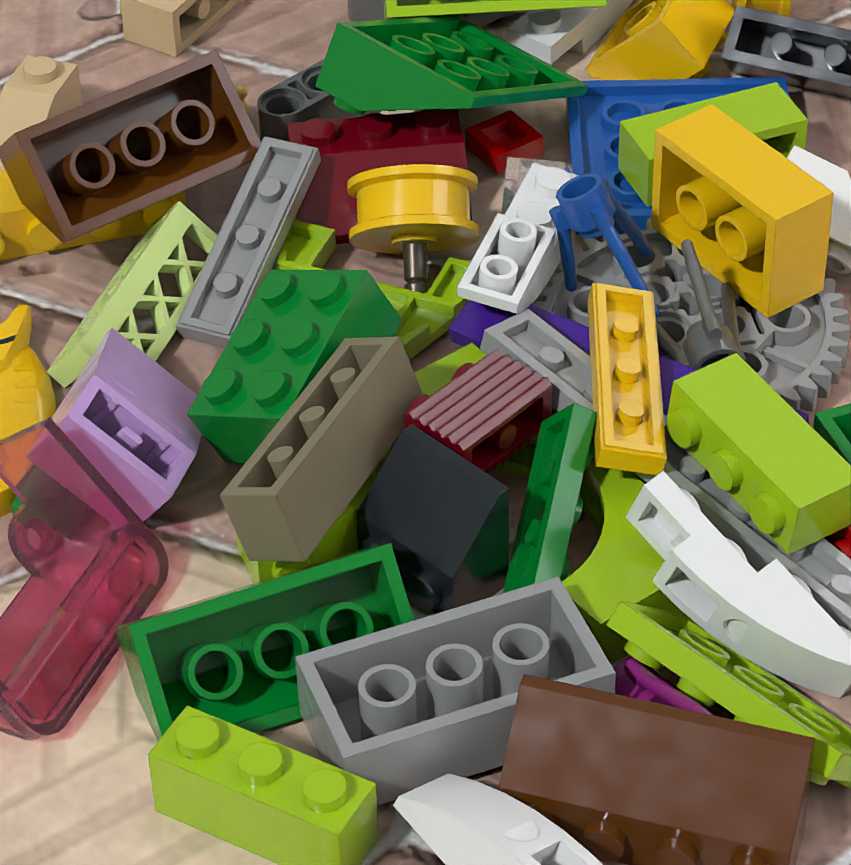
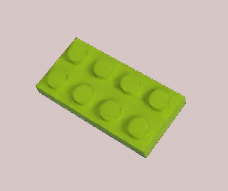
M624 601L619 602L607 626L628 640L624 650L629 655L654 669L660 670L663 665L681 677L677 687L683 693L709 707H714L716 703H719L735 715L733 720L815 738L810 781L825 786L828 780H835L851 788V727L766 669L737 654L707 633L687 615Z

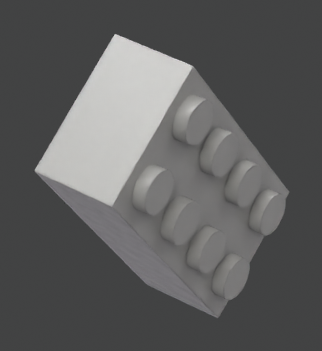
M559 577L295 656L300 714L322 761L376 783L377 806L396 800L398 796L448 773L465 778L503 766L519 685L523 674L615 694L616 672Z

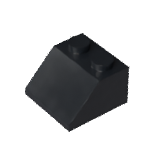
M411 424L402 430L357 511V550L391 543L406 593L420 608L431 610L435 614L492 597L504 588L509 568V487Z

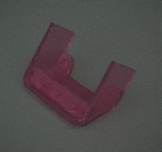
M51 417L0 440V478L23 502L10 520L8 541L16 559L31 574L30 578L0 616V732L30 741L55 734L67 725L121 647L115 627L142 617L166 582L169 571L167 553L160 540Z

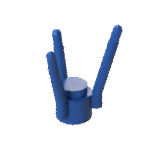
M588 173L576 176L563 184L556 193L559 205L550 209L549 214L557 229L566 289L573 292L578 286L571 237L572 230L579 232L580 236L585 239L603 235L633 289L649 291L614 227V219L645 257H651L654 250L614 196L607 179L601 178L599 174ZM655 304V316L657 317L659 309Z

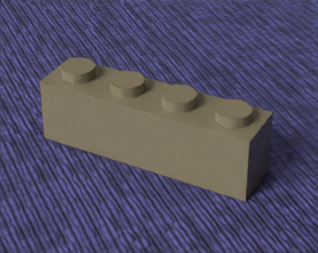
M400 336L345 338L219 495L249 561H281L287 564L305 562L316 550L317 545L340 514L346 510L349 502L370 474L375 471L378 463L399 437L402 430L405 429L404 414H406L411 403L417 397L423 395Z

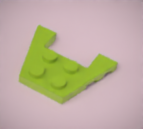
M294 220L278 254L277 270H326L322 268L336 248L335 229ZM449 257L427 293L376 282L402 318V322L394 337L400 336L409 360L448 331V328L469 302L468 299L457 296V287L469 267L470 261Z

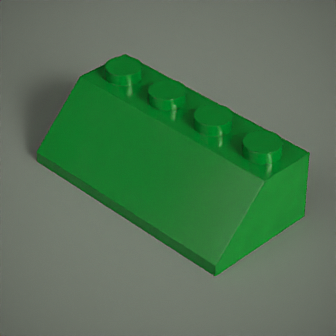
M388 543L355 551L125 623L115 628L134 691L159 741L187 705L253 733L300 719L302 716L299 707L295 656L414 621L392 545Z

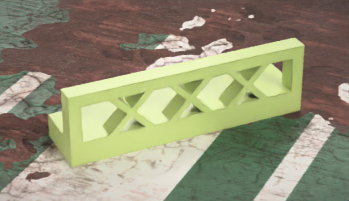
M178 201L147 228L47 370V373L66 388L79 377L102 339L111 328L115 329L156 362L176 332V324L208 258L207 256L204 261L188 260L182 237L186 234L209 255L218 235L184 204ZM158 273L175 274L180 297L163 296ZM133 309H148L151 311L156 330L155 334L138 333Z

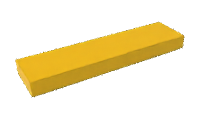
M592 283L587 302L593 411L597 412L594 423L596 467L658 475L663 472L667 453L654 292Z

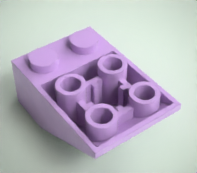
M111 328L29 453L133 532L172 497L197 454L202 433L187 416L197 394L115 329Z

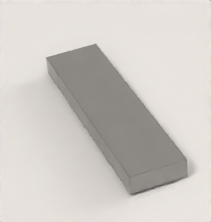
M264 136L176 324L180 337L222 348L226 347L232 332L240 323L256 295L259 285L265 279L269 270H272L321 162L318 148Z

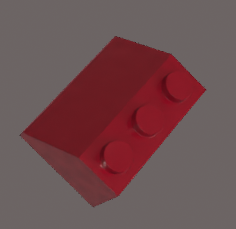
M424 109L420 112L388 115L371 113L363 117L330 120L314 118L306 122L287 123L288 141L318 148L321 162L301 203L296 218L298 221L335 229L336 244L350 243L349 230L358 224L357 199L352 198L348 194L347 182L352 176L371 169L412 164L444 165L467 170L465 141L457 109ZM470 200V220L473 221V220H472V210H471V200Z

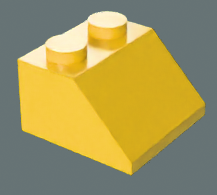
M639 0L629 6L611 26L585 70L592 78L601 80L700 79L712 65L708 60L712 52L719 48L727 38L728 34L725 32V29L734 14V9L726 0Z

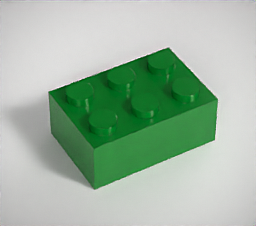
M269 270L267 276L259 285L258 291L240 323L232 332L229 342L210 375L205 379L187 416L225 462L245 464L345 338L394 337L402 322V318L368 270Z

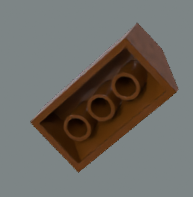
M216 49L15 132L0 146V160L21 203L65 244L252 162L261 141Z
M523 674L512 719L499 791L508 794L539 812L567 832L599 861L618 862L627 865H796L804 835L815 738Z

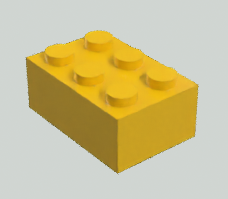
M713 104L655 129L651 208L652 228L681 251L683 240H691L700 265L722 283L730 282L733 286V291L767 318L823 291L833 191Z

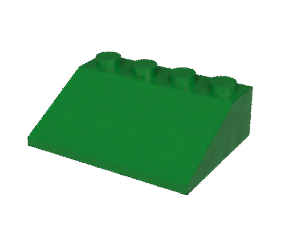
M458 15L338 22L315 85L334 96L333 103L338 108L357 115H364L366 111L478 108L583 96L589 87L588 84Z

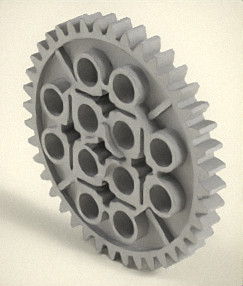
M650 218L647 219L646 230H641V232L654 250L651 257H645L625 232L620 238L649 291L654 292V302L659 309L656 322L683 350L687 330L692 324L702 320L686 268L683 252L651 227ZM604 236L602 243L593 238H584L583 250L573 248L578 285L576 290L570 292L566 289L560 261L547 285L532 305L589 327L587 299L592 283L632 288ZM701 266L718 321L724 325L721 304L722 282ZM825 278L823 291L769 318L765 317L733 291L740 346L747 364L792 408L797 410L802 409L813 412L816 409L817 397L828 398L830 396L831 384L839 383L841 368L846 366L850 337V326L848 325L849 310L843 309L844 295L834 293L836 281L833 278ZM658 344L659 355L671 359Z

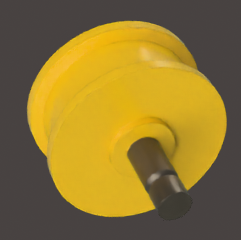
M430 164L397 165L358 173L347 182L348 194L352 198L357 199L358 224L349 230L350 244L359 249L372 252L403 254L404 281L406 282L404 289L420 293L428 292V284L425 283L428 280L427 253L465 247L475 243L480 238L479 225L470 220L469 196L478 189V178L468 170Z

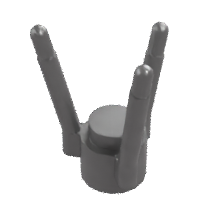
M689 239L683 240L681 249L702 320L695 322L687 330L683 350L656 322L659 346L673 361L696 370L735 353L747 363L740 346L732 284L730 282L721 284L723 325L718 321L693 242Z

